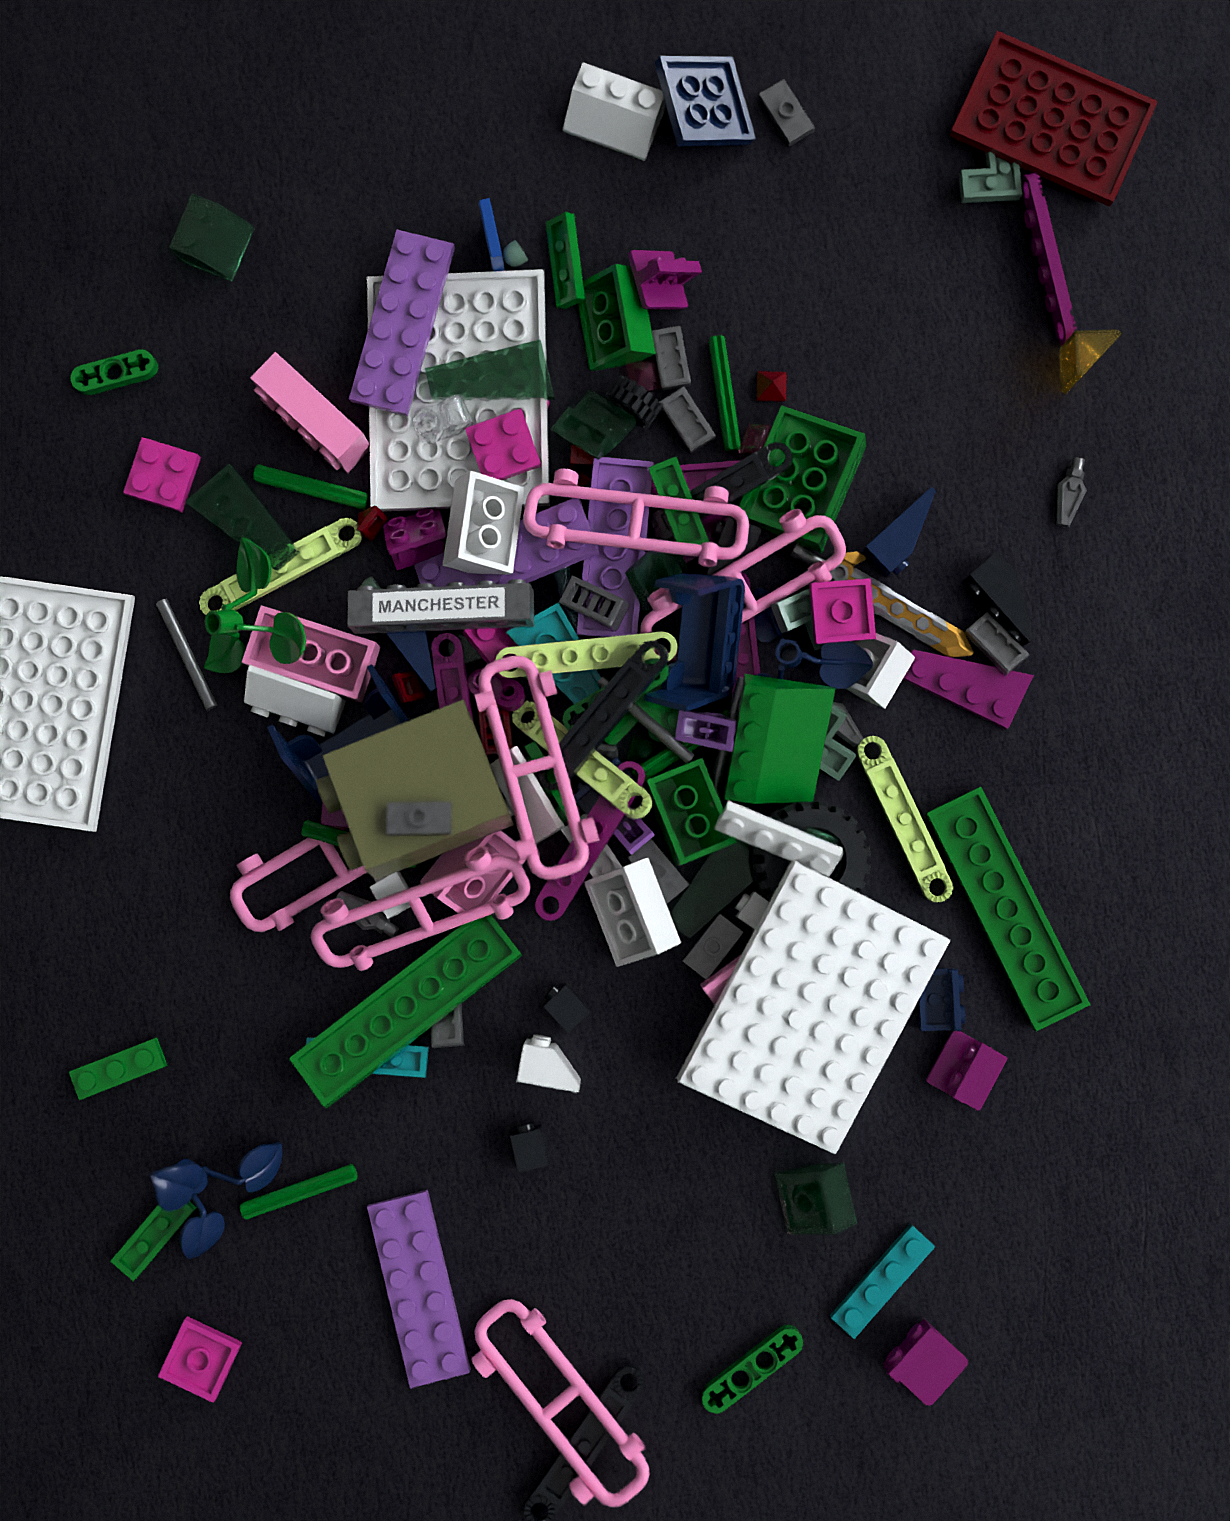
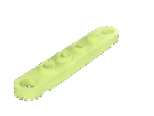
M351 518L339 519L335 523L327 527L325 526L269 556L272 571L268 586L264 589H257L256 596L234 607L232 610L236 611L358 546L362 540V533L357 530V522ZM345 526H351L355 530L354 538L348 542L339 538V532ZM237 574L220 582V584L204 591L202 596H200V609L205 615L210 612L208 601L212 596L218 595L222 598L223 604H230L249 592H243L240 589Z
M660 631L504 648L497 654L495 661L503 659L506 654L511 653L516 656L529 658L535 664L539 673L551 670L552 674L622 667L641 644L649 640L656 641L659 638H666L670 642L669 661L677 652V642L670 633ZM652 648L645 653V661L660 657ZM519 667L513 671L499 672L507 678L527 676L526 672Z
M526 701L518 710L513 711V723L521 732L548 752L535 703ZM534 711L535 717L533 718L534 720H531V723L521 722L522 715L525 712ZM551 716L559 743L569 730ZM597 751L592 754L576 774V776L629 818L639 819L649 813L652 800L647 791ZM633 796L643 797L642 806H639V809L631 810L628 808V802Z
M868 736L858 744L857 757L922 894L931 902H943L950 897L953 890V883L945 869V865L894 758H892L887 744L880 737ZM868 743H875L879 746L880 755L877 759L871 760L865 756L864 748ZM936 878L941 879L945 884V890L940 896L933 895L929 889L930 882Z

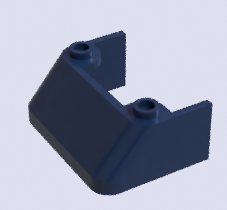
M678 574L655 580L656 587L669 589L672 601L675 604L682 605L677 661L668 665L669 675L667 680L662 683V689L646 694L645 701L687 712L727 697L732 692L736 679L745 595L744 581L730 576Z
M372 664L367 666V669L377 688L371 691L364 701L369 714L331 738L318 744L312 736L301 735L286 742L273 724L267 727L281 759L320 805L323 804V800L319 793L316 779L329 775L323 755L409 721L394 695Z

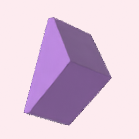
M679 710L675 740L732 752L738 721L720 713L691 710L685 712Z
M624 815L613 833L631 855L655 836L641 818L632 819Z

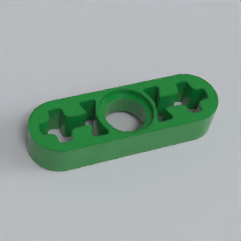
M136 350L76 367L71 373V383L80 393L93 395L151 379L158 371V363L150 352ZM141 359H145L149 363L145 365L146 370L144 371L136 367L141 365ZM127 362H128V364H129L131 367H134V368H130V371H129L128 367H127L126 364H125V363H127ZM114 365L121 366V376L116 380L108 379V369ZM85 374L93 378L88 380V386H84L80 382L84 380ZM99 374H100L101 378H102L103 381H104V382H102V383H101V381H100L98 378H95V377H99Z

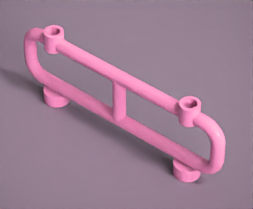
M558 469L555 471L553 483H542L535 486L529 492L525 503L523 521L527 531L533 536L547 539L546 545L553 549H562L565 546V541L695 556L699 557L698 563L700 565L714 567L717 565V559L728 560L738 557L745 550L748 541V516L739 506L728 504V490L718 486L706 488L704 500L701 501L577 486L579 475L575 471ZM544 495L632 505L628 536L572 530L559 524H552L549 527L541 526L535 521L538 500ZM644 506L733 517L737 521L735 543L731 547L725 548L719 547L712 542H704L699 545L640 538Z
M801 509L791 510L779 519L784 533L713 574L715 576L735 577L744 581L745 608H743L742 623L769 608L771 604L786 598L813 581L815 583L829 582L832 579L830 571L842 563L846 553L844 539L832 519L824 515H815L805 519ZM817 527L823 528L834 546L832 556L825 561L815 562L808 568V571L756 601L740 572ZM660 588L648 597L647 600L653 610L641 622L640 633L652 632V627L656 622L682 607V605L675 604L672 601L669 589ZM678 647L675 656L667 663H673L677 661ZM653 648L654 652L660 655L659 651Z
M510 656L493 661L482 669L478 678L480 693L474 695L479 712L486 711L521 837L520 841L515 842L520 860L527 858L531 871L542 879H557L580 871L587 863L589 856L587 844L599 841L593 817L580 820L546 700L547 696L557 694L552 672L549 670L539 673L535 664L529 658L523 656ZM519 667L526 672L549 756L513 765L490 680L498 672ZM549 768L554 770L576 848V857L573 861L554 867H545L539 859L517 777Z
M330 826V827L337 828V829H340V830H345V829L349 828V827ZM306 838L266 863H263L257 853L237 864L236 866L241 872L242 877L233 884L230 890V900L241 922L248 929L254 932H265L276 926L278 931H281L294 923L292 916L367 873V871H365L364 866L352 871L347 869L334 845ZM320 845L337 876L263 920L255 919L242 899L244 889Z
M476 846L470 849L464 856L468 867L351 910H348L344 901L340 898L328 901L321 908V913L325 919L317 923L312 929L311 941L318 955L326 964L337 968L354 964L357 970L363 971L373 964L372 958L494 913L500 920L510 917L514 911L512 907L523 902L528 897L531 888L529 879L518 860L503 855L491 858L485 846ZM499 868H507L512 872L518 885V890L515 893L507 896L505 894H498L488 903L436 922H432L420 899L422 896ZM406 902L409 903L421 925L420 928L367 947L358 945L350 953L342 956L334 955L323 939L324 933Z
M513 1299L497 1303L476 1324L475 1340L481 1350L472 1357L475 1368L485 1378H488L496 1370L579 1475L569 1483V1486L575 1497L583 1505L594 1496L603 1505L609 1507H618L627 1503L643 1489L648 1481L649 1466L641 1454V1451L645 1449L643 1442L635 1433H632L629 1437L626 1435L542 1328L546 1320L538 1309L534 1308L530 1312L521 1302ZM506 1312H513L518 1316L525 1330L536 1339L571 1384L544 1409L487 1337L489 1326ZM578 1395H580L617 1442L624 1456L637 1469L636 1477L618 1493H609L551 1420Z

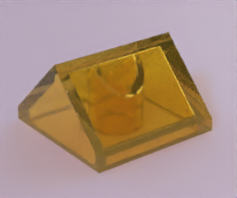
M1118 329L1074 331L1059 349L1061 390L1066 394L1122 333Z

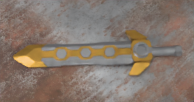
M799 543L796 544L790 556L798 558L810 566L815 562L825 561L803 548L804 546ZM857 551L845 553L842 563L830 571L832 575L830 581L871 578L874 614L880 615L914 635L921 642L947 657L973 655V650L964 631L892 591L891 588L859 569L853 568V566L866 560L864 555Z

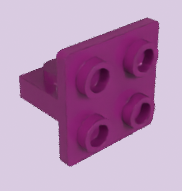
M632 250L628 253L639 298L644 309L683 310L688 307L683 284L702 273L699 261H686L685 258L675 259L674 253L671 251Z
M421 509L414 515L405 518L395 517L383 525L389 555L392 556L397 570L415 565L445 552L447 531L440 509Z
M952 1030L926 1081L976 1110H981L1007 1061V1057L961 1031Z

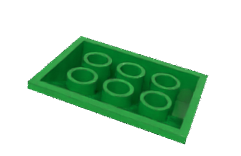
M781 405L764 447L774 442L785 444L792 452V464L782 474L744 495L739 505L748 516L749 522L778 536L784 533L779 519L794 509H801L805 519L815 515H824L835 523L867 446L864 433ZM776 449L770 453L769 462L772 466L778 467L784 463L785 454L782 450ZM817 527L792 543H799L805 548L822 553L828 540V535L823 528Z
M744 674L736 718L738 723L734 748L730 752L724 785V797L726 800L752 804L813 802L835 687Z

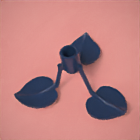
M757 588L753 596L757 601L771 592ZM771 606L754 616L756 639L764 643L770 642L776 637L779 639L780 643L775 651L776 657L780 662L776 679H783L785 668H794L800 664L802 659H805L815 664H822L819 671L820 677L829 687L845 689L857 683L873 667V661L867 652L853 642L823 644L821 647L822 659L802 652L796 642L784 639L782 634L790 631L781 633ZM767 673L756 674L757 676L773 678L770 674Z
M279 1141L274 1144L260 1145L249 1151L239 1164L238 1174L240 1177L238 1178L210 1170L207 1166L202 1168L190 1159L181 1160L175 1166L162 1169L150 1175L155 1188L157 1203L163 1210L174 1211L180 1209L192 1198L200 1212V1217L189 1219L182 1228L180 1248L185 1257L193 1259L200 1256L219 1240L224 1231L225 1221L223 1216L215 1211L206 1215V1209L196 1194L203 1191L207 1186V1176L209 1175L237 1185L244 1183V1188L248 1192L258 1191L273 1180L280 1168L283 1151Z

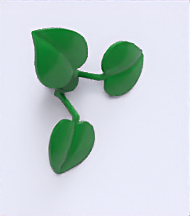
M241 538L237 559V581L240 589L243 592L249 593L230 604H223L222 610L208 612L205 618V627L212 636L204 668L217 673H232L243 666L242 659L246 649L242 641L239 640V630L272 633L269 641L270 651L276 661L282 664L296 662L303 655L306 646V635L303 625L291 613H277L274 617V625L270 627L244 625L241 614L232 610L234 607L256 596L257 589L266 588L271 578L272 569L268 555L261 547L248 538Z

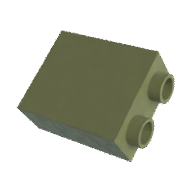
M463 700L323 755L329 775L316 779V783L328 812L331 814L343 809L351 831L338 835L337 840L345 862L351 871L364 866L365 871L378 880L514 825L471 715ZM451 801L452 835H387V803Z

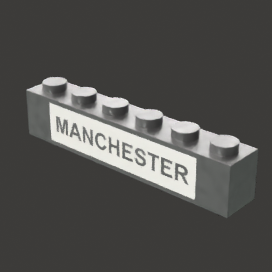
M520 579L509 580L507 584L480 581L477 585L467 586L462 582H451L444 587H436L430 583L418 584L417 588H406L403 585H389L387 589L360 586L357 590L348 591V627L354 634L534 627V591L530 583Z

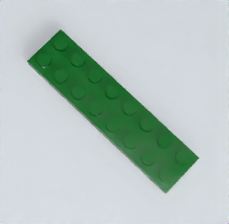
M978 787L925 813L1033 1031L1037 1032L1090 1006L982 787Z
M492 915L463 924L289 1059L323 1107L328 1108L518 960L522 954Z

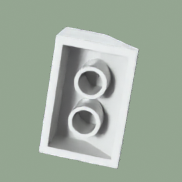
M582 63L572 89L563 132L645 161L665 109L663 93L659 89Z
M469 471L457 478L454 484L443 566L467 573L513 574L525 488L474 471Z
M249 665L244 703L252 706L251 712L268 717L270 712L280 716V722L294 727L297 726L298 722L309 725L307 731L323 737L326 732L335 733L346 700L337 694Z
M517 746L509 750L513 765L526 762L525 757ZM498 758L490 766L498 786L506 798L504 801L509 814L513 816V808ZM531 773L517 777L535 844H538L563 829L565 825L557 815L554 806L540 786L535 774Z
M648 857L584 882L616 967L657 955L681 943Z

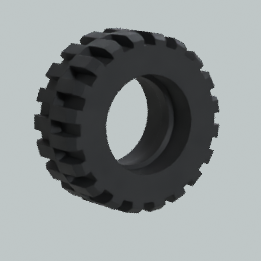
M810 801L792 803L770 814L771 819L802 832H819L825 835L831 844L843 848L842 857L829 878L856 892L858 890L863 891L866 882L863 881L864 875L870 874L871 865H867V856H871L870 847H865L863 841L867 838L864 831L858 830L856 827L858 822L852 816L845 815L844 810L837 806H830L824 802ZM754 846L753 854H749V863L753 864L751 875L753 880L757 881L759 885L757 888L762 896H766L770 902L785 874L783 857Z

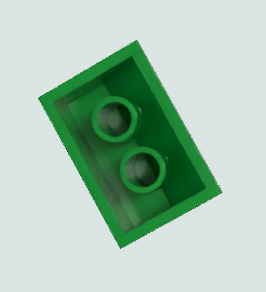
M614 264L584 280L585 300L579 302L578 306L590 370L596 371L631 365L656 354L648 309L642 307L631 266Z
M703 758L644 782L643 787L651 797V807L676 867L737 843L734 837L715 830L723 807Z

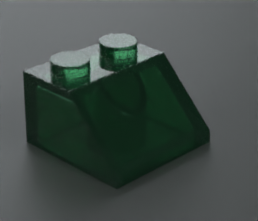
M191 194L169 248L178 261L233 281L254 227L220 204Z
M822 1163L775 1174L787 1234H837L857 1224L844 1163Z

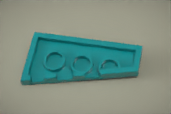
M559 602L535 615L534 627H514L506 632L517 646L580 640ZM597 669L552 674L556 687L573 704L601 688L597 685V682L601 679ZM588 702L584 703V706L587 709L589 707Z

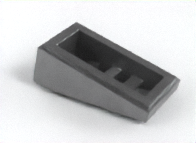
M573 575L559 601L560 604L615 631L619 628L629 608V603L625 599ZM579 587L584 588L577 603L572 602ZM590 593H594L588 608H585L584 605ZM601 599H606L599 614L595 613ZM613 603H614L615 605H614V607H613V609H612V611H611L609 617L606 618L607 615H608V613H609V611H610V609H611V607H612V605H613Z

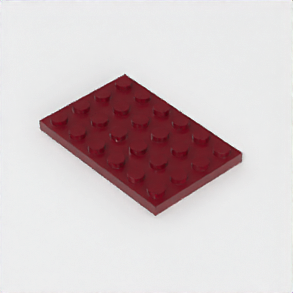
M997 31L949 136L986 153L991 152L995 154V157L1011 164L1014 162L1020 168L1037 173L1047 180L1110 207L1117 196L1158 101Z

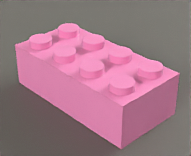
M276 352L250 377L257 386L254 392L260 397V400L269 409L275 410L293 431L299 428L297 431L311 448L316 451L320 447L319 452L335 470L341 467L346 473H349L370 451V444L364 433Z
M261 605L254 625L273 627L274 617L277 613H281V611ZM297 617L302 623L306 635L305 650L296 662L282 664L276 661L270 651L269 641L272 633L252 631L242 659L243 664L270 671L350 700L363 702L371 678L367 666L371 664L375 666L381 648L376 642Z

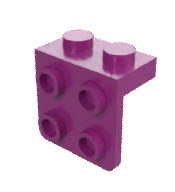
M923 1318L920 1323L915 1324L909 1330L904 1341L889 1352L883 1365L888 1374L897 1383L901 1381L925 1405L930 1406L967 1367L968 1360Z

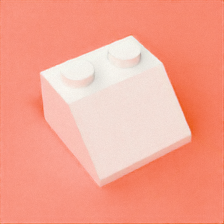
M876 633V639L851 641L867 652L873 661V667L857 683L845 689L885 709L915 657L899 642Z
M533 1035L532 1039H526L523 1045L517 1081L579 1092L581 1078L556 1043H551V1037Z

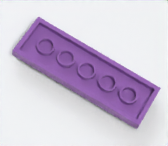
M396 230L349 396L351 402L408 416L455 250L453 243Z
M594 456L591 488L651 495L652 477L648 467L653 466L654 462ZM590 500L588 523L591 531L628 536L632 505ZM644 506L640 538L647 537L649 507ZM597 545L599 554L584 559L582 580L625 599L629 603V608L617 631L579 613L577 636L600 638L637 634L645 550ZM590 593L584 605L585 608H588L594 593ZM601 599L595 613L599 614L606 599ZM613 603V605H612V607H611V609H610V611H609V613H608V615H607L606 618L609 617V615H610V613H611V611H612V609H613V607H614V605H615L614 603Z
M572 498L536 513L535 521L541 526L549 527L552 524H559L567 529L592 532L581 500L578 498ZM522 519L519 525L514 568L511 575L467 573L443 566L444 553L417 563L414 566L420 584L430 583L436 587H444L451 582H462L466 586L477 585L480 581L507 584L509 580L520 579L529 583L597 555L599 551L597 545L565 541V546L562 549L550 548L546 545L547 539L533 536L527 531Z
M428 1189L369 1204L367 1206L410 1388L470 1373L471 1368Z

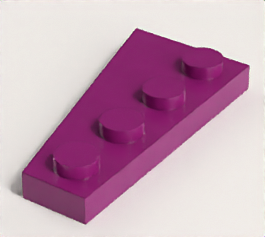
M913 649L911 654L915 659L903 680L1006 730L1009 728L1034 675L1011 671L1005 676L997 667Z

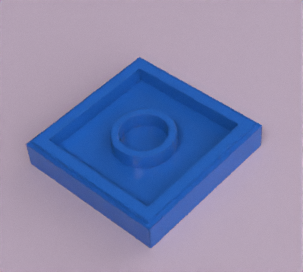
M490 198L479 200L478 204L493 272L505 271Z

